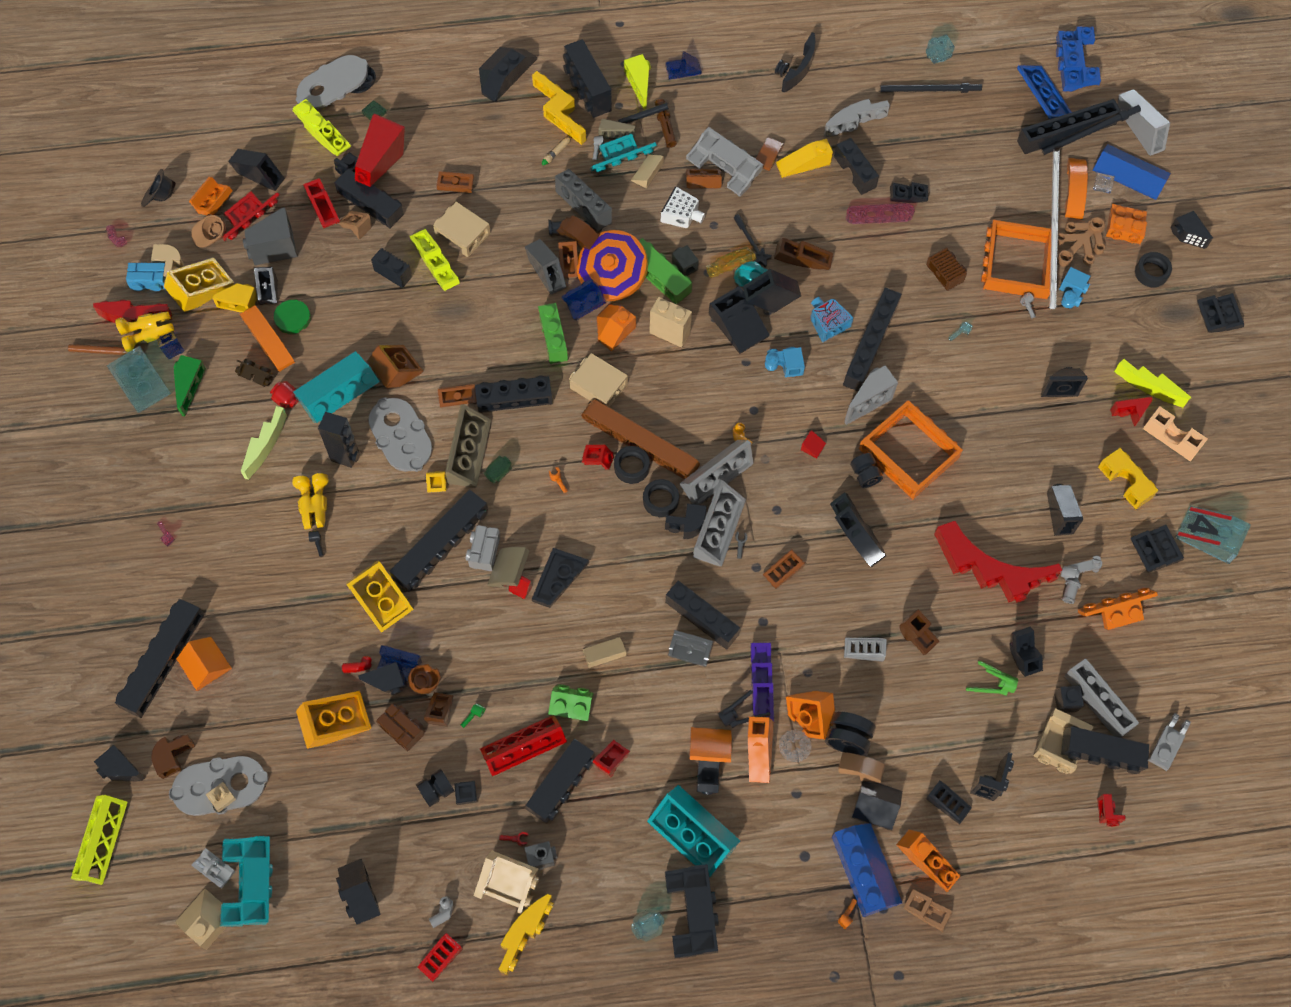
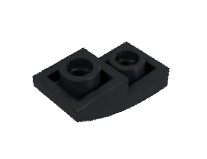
M911 182L909 186L892 183L890 186V201L902 203L927 202L928 185Z

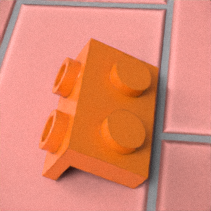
M208 177L189 200V203L199 214L214 215L229 198L233 190L227 185L218 184L213 177Z

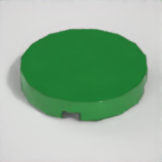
M287 300L277 306L273 319L281 332L297 334L302 329L308 327L311 321V314L307 305L303 302Z

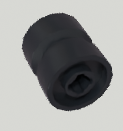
M872 453L862 454L851 461L850 465L854 474L858 475L857 480L861 488L872 487L883 480L880 468L875 467L877 462Z
M441 769L431 774V779L425 778L416 784L429 807L439 802L441 796L445 798L455 792Z

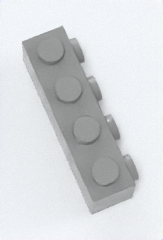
M1086 658L1071 668L1064 676L1072 686L1081 687L1083 700L1113 736L1121 738L1139 724L1134 715Z

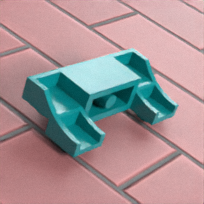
M270 836L224 839L222 844V862H239L238 903L221 904L220 927L266 925L269 922V898L272 897V885H269V877L272 876L273 866L269 864Z

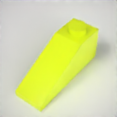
M641 54L624 60V72L642 108L646 109L649 70H651L649 61Z

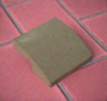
M526 547L500 549L487 585L505 588L506 585L518 586L529 550Z

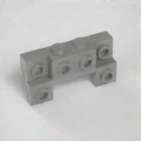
M710 127L702 133L696 145L686 155V159L698 168H701L709 160L733 176L727 183V188L740 197L763 170L761 162Z

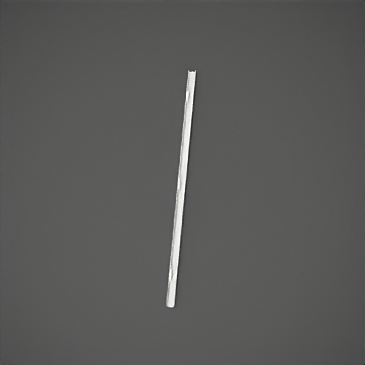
M1054 150L1050 309L1056 308L1059 151L1056 152Z

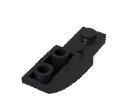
M844 492L830 503L836 514L835 519L870 567H873L887 556L870 526L865 524L847 493Z

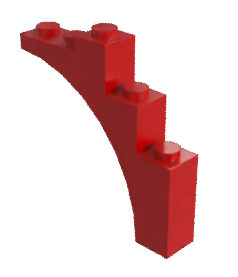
M956 521L938 526L934 533L953 574L959 572L964 574L972 569L980 588H992L1000 584L1008 603L1012 601L1017 603L1025 600L1031 589L1037 588L1045 581L1048 583L1054 582L1062 572L1059 563L1046 567L1028 568L998 561L973 545L963 534Z

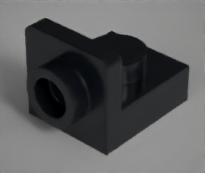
M350 152L341 160L335 158V170L340 175L347 169L355 172L358 158Z

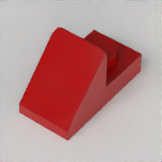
M1152 397L1116 401L1110 410L1112 417L1131 415L1135 427L1152 402Z
M613 740L593 760V764L606 775L612 777L617 767L627 758L630 751Z

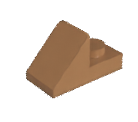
M349 211L339 222L342 228L351 229L358 239H361L371 229L370 216L367 213Z

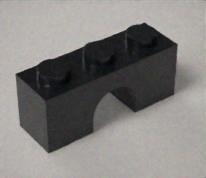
M849 138L836 144L834 158L842 169L850 168L853 175L852 183L859 193L863 195L875 189L879 175L853 139Z

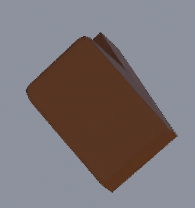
M434 692L424 720L428 724L448 727L449 712L453 704L454 695Z

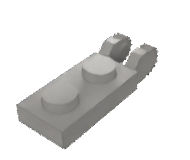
M1176 713L1173 714L1168 725L1164 727L1148 761L1165 771L1169 770L1185 738L1184 734L1191 723L1186 719L1182 723L1179 732L1173 729L1179 719V715Z

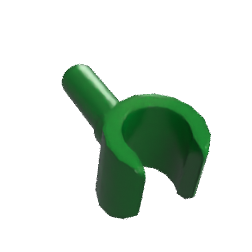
M479 704L473 705L471 713L461 723V726L465 728L475 715L481 718L486 709Z

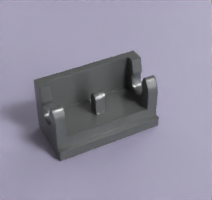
M674 630L668 656L706 667L713 641Z

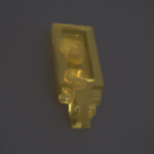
M746 246L716 258V262L706 266L707 274L710 278L719 276L720 273L731 271L746 262L755 260L756 255Z

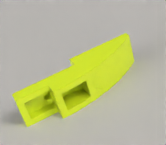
M304 99L292 108L293 112L304 123V127L337 157L351 147L349 142L329 120L326 121L307 99Z

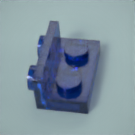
M593 279L583 282L579 287L569 290L562 296L574 320H578L607 303L599 285Z

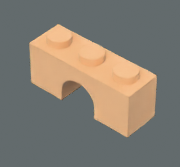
M1159 406L1143 429L1191 461L1208 438L1193 428L1188 432L1178 429L1173 422L1175 416Z

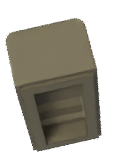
M602 119L598 133L599 136H603V139H618L632 134L635 139V126Z

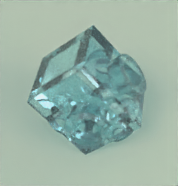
M947 34L938 38L935 37L929 40L926 55L933 64L944 62L952 58L955 46Z

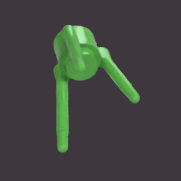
M979 660L978 664L986 668V672L999 678L998 686L1001 689L966 688V691L998 693L1007 696L1008 692H1015L1018 678Z

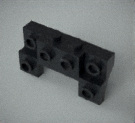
M695 865L688 868L665 871L667 894L684 892L689 934L672 936L674 959L718 953L715 926H719L718 914L713 913L716 897L715 891L711 892L708 865Z

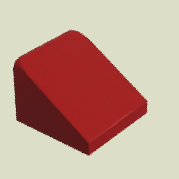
M810 431L802 443L801 451L817 459L826 443L817 434Z
M522 575L518 586L509 585V592L522 599H525L532 589L531 580Z

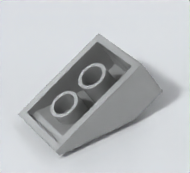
M886 366L877 367L869 373V376L849 405L844 421L846 425L893 399L898 382Z

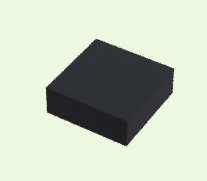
M475 781L454 783L457 805L477 803Z

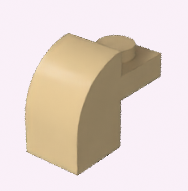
M165 244L153 245L151 260L153 263H165L163 274L165 279L168 271L185 266L178 250L173 246Z

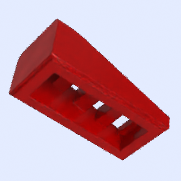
M445 933L417 968L434 982L463 948ZM445 943L453 948L452 952L444 947ZM440 949L448 956L446 959L437 953ZM434 956L442 963L440 967L432 960ZM427 963L436 969L434 974L426 967Z

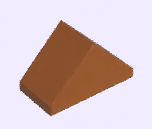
M576 241L558 242L560 266L564 278L578 277Z

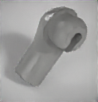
M447 896L442 897L439 901V913L429 918L433 928L451 918L454 905L453 901Z

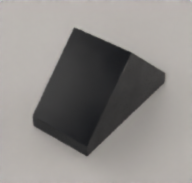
M255 267L254 274L258 304L277 303L278 279L273 267Z

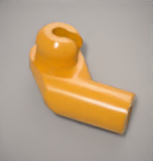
M737 423L733 427L734 441L749 440L745 437V425L743 423Z

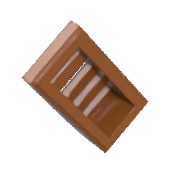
M791 549L763 573V576L777 589L803 568L805 563ZM790 558L797 564L795 567L788 561ZM786 563L791 570L788 572L782 564ZM777 568H780L785 573L783 577L776 570ZM772 572L780 579L778 582L770 575Z

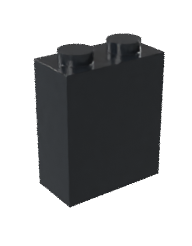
M772 269L767 270L743 286L747 303L772 313L777 312L801 297L797 280Z

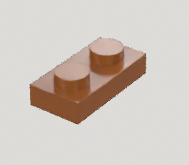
M439 171L436 185L437 190L472 193L474 174Z

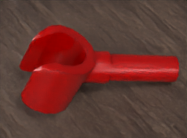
M521 832L518 836L500 835L499 840L517 842L519 846H525L528 842H521L519 837H528L529 835L526 832Z

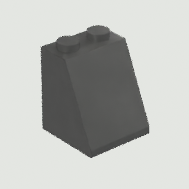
M285 208L279 209L244 231L245 250L247 249L248 258L253 260L254 265L297 257L293 231Z

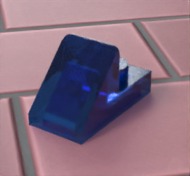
M682 51L681 60L665 62L669 80L702 74L699 60L685 51Z
M175 331L160 336L157 339L160 349L168 359L185 351Z

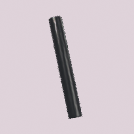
M667 102L618 119V122L628 124L668 110Z

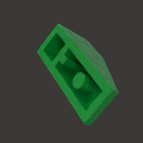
M180 355L179 360L174 364L176 403L182 416H186L206 371L202 360Z

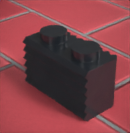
M383 248L371 259L375 272L401 288L412 278L409 264H406L403 260L401 261V259H398V257H395V255H392V253L387 252Z

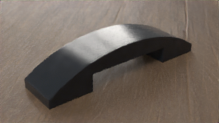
M811 32L805 42L803 51L805 57L798 69L790 68L783 79L782 92L795 87L808 73L814 56L815 33Z

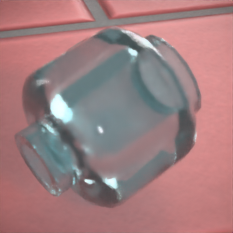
M648 909L633 918V924H631L632 932L638 940L650 941L662 934L664 919L660 913Z

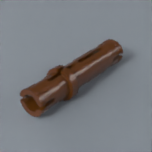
M656 100L655 106L665 103V100ZM665 110L657 114V119L662 127L666 147L672 148L677 145V141L670 121V112Z

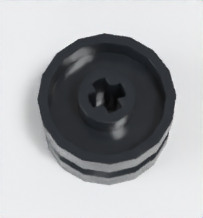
M834 712L830 722V726L833 729L828 730L825 743L842 753L867 756L871 746L868 739H872L874 736L875 724L853 713Z

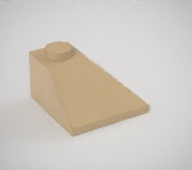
M204 889L175 921L184 933L206 950L226 928L220 927L222 903L207 889Z

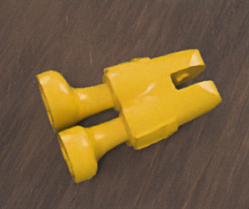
M169 312L138 316L136 322H127L123 318L116 319V327L121 335L142 329L141 333L121 338L126 352L133 351L135 345L140 341L144 340L149 343L159 339L160 336L174 331L173 323L157 326V323L171 319Z
M317 473L312 476L313 497L310 495L311 481L308 477L296 476L292 479L293 486L300 490L302 495L298 500V510L302 516L304 529H312V514H315L317 528L325 526L327 497L323 495V490L329 482L327 474Z

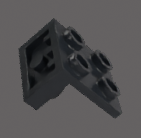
M1008 752L1000 761L996 778L988 775L980 776L972 785L970 794L991 801H995L998 796L1001 797L1003 791L1006 792L1009 780L1006 778L1014 765V760H1011L1013 753Z

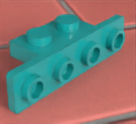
M632 134L599 146L604 161L593 165L590 170L591 172L596 170L598 173L606 170L608 165L612 164V167L622 164L624 159L631 161L638 158V154L644 153V155H647L654 151L653 149L657 144L654 142L637 148Z

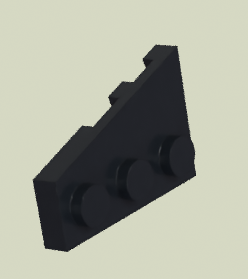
M552 548L533 594L532 602L551 608L589 564V560Z

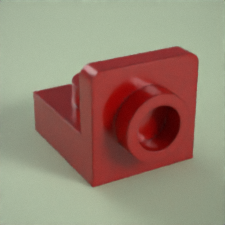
M586 445L581 462L584 465H602L604 469L609 470L614 456L613 452L606 445Z
M1102 794L1097 798L1099 823H1106L1109 827H1115L1126 820L1125 815H1113L1115 812V802L1112 800V794Z

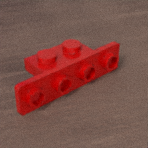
M249 192L223 214L234 226L223 236V240H233L237 237L238 231L241 228L245 230L252 224V219L255 217L258 219L265 214V209L268 206L271 208L279 202L280 194L278 192L262 204L252 192Z

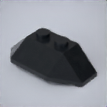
M499 47L479 68L482 95L496 102L537 60V57L525 49Z

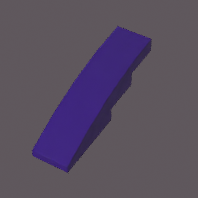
M750 643L753 716L770 712L771 715L767 717L774 722L771 643Z

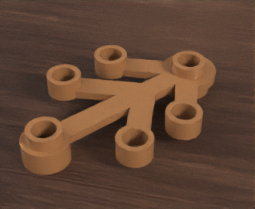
M1094 217L1088 223H1067L1065 231L1068 234L1058 233V238L1063 240L1058 239L1057 245H1063L1067 241L1076 242L1069 250H1063L1059 253L1057 261L1060 266L1070 265L1073 255L1082 246L1085 253L1083 263L1087 266L1092 265L1095 261V256L1092 254L1090 237L1093 234L1096 243L1093 251L1098 255L1103 254L1106 248L1101 235L1105 229L1103 219ZM1076 230H1087L1084 234H1073Z

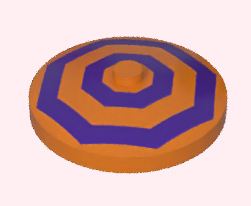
M620 230L604 231L598 234L599 237L590 250L582 248L580 251L577 275L584 289L593 297L603 301H618L629 297L640 288L647 275L648 257L642 244L633 235Z

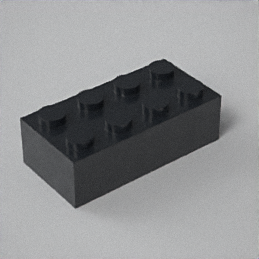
M581 39L565 45L563 54L565 65H563L566 75L569 74L572 86L577 88L580 100L583 99L586 111L590 112L593 118L611 112V88L584 40Z

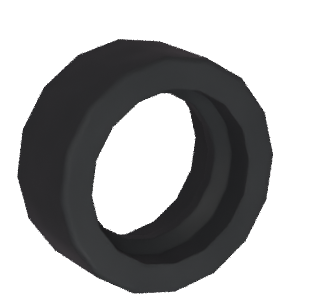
M1158 252L1144 254L1135 267V276L1138 281L1147 287L1154 288L1162 286L1172 272L1170 260ZM1153 263L1158 265L1162 269L1163 275L1160 277L1149 275L1143 267L1144 264Z
M626 446L620 449L614 459L615 474L625 483L635 484L643 481L650 470V460L646 451L637 446ZM628 456H635L642 460L643 468L637 473H626L621 468V461Z
M656 479L650 482L643 492V505L646 511L652 516L659 518L666 517V515L669 516L675 512L679 504V491L675 484L665 479ZM658 489L667 490L672 495V502L666 507L654 506L650 502L651 493Z

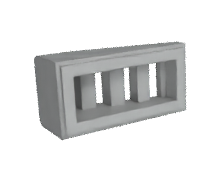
M845 638L844 658L884 662L886 657V639ZM851 644H855L854 653H851ZM859 645H863L862 653H859ZM868 645L871 646V653H867ZM876 646H879V653H876Z

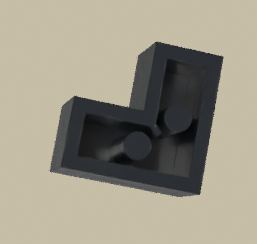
M359 859L337 868L339 877L336 878L339 887L338 892L342 902L346 900L348 904L345 908L349 918L353 917L356 925L381 915L379 904L371 887L363 860Z

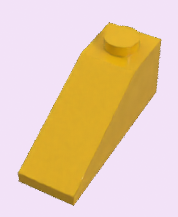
M823 139L807 144L777 161L776 165L783 178L830 165L833 151L828 140Z

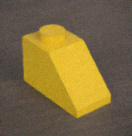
M238 283L213 295L217 308L240 313L255 306L258 299L255 287L249 284L242 285Z

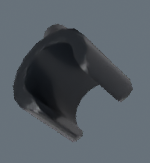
M309 531V542H315L319 557H323L320 533L318 531Z

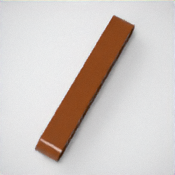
M591 400L581 414L582 418L589 424L627 446L642 448L646 451L650 460L683 479L694 473L700 466L699 461L693 456L597 400Z

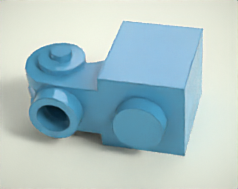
M1070 267L1059 290L1065 292L1061 300L1063 307H1079L1083 299L1080 296L1081 293L1086 294L1090 286L1087 283L1090 278L1089 275Z
M788 347L783 349V351H778L777 349L768 350L765 358V368L769 371H775L778 365L783 367L785 377L802 376L805 365L801 347Z

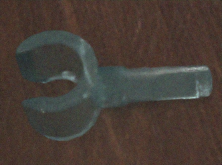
M963 322L957 332L948 339L952 341L962 332L968 335L972 331L973 326L968 322Z

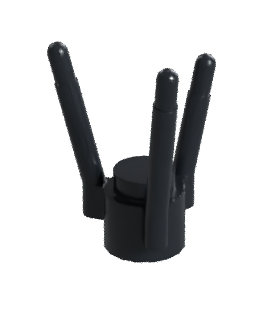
M753 690L748 691L732 705L718 712L725 727L731 725L734 728L737 725L749 722V717L736 721L738 715L734 708L753 693ZM766 712L751 717H767L771 713Z

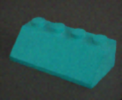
M355 351L293 391L311 420L314 423H318L322 420L325 412H335L380 381L370 366Z
M677 785L666 794L647 820L654 829L694 865L707 864L709 878L740 843V840L680 785Z

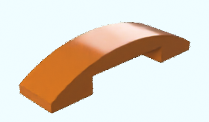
M1068 158V196L1065 204V217L1083 219L1087 195V162L1084 159Z

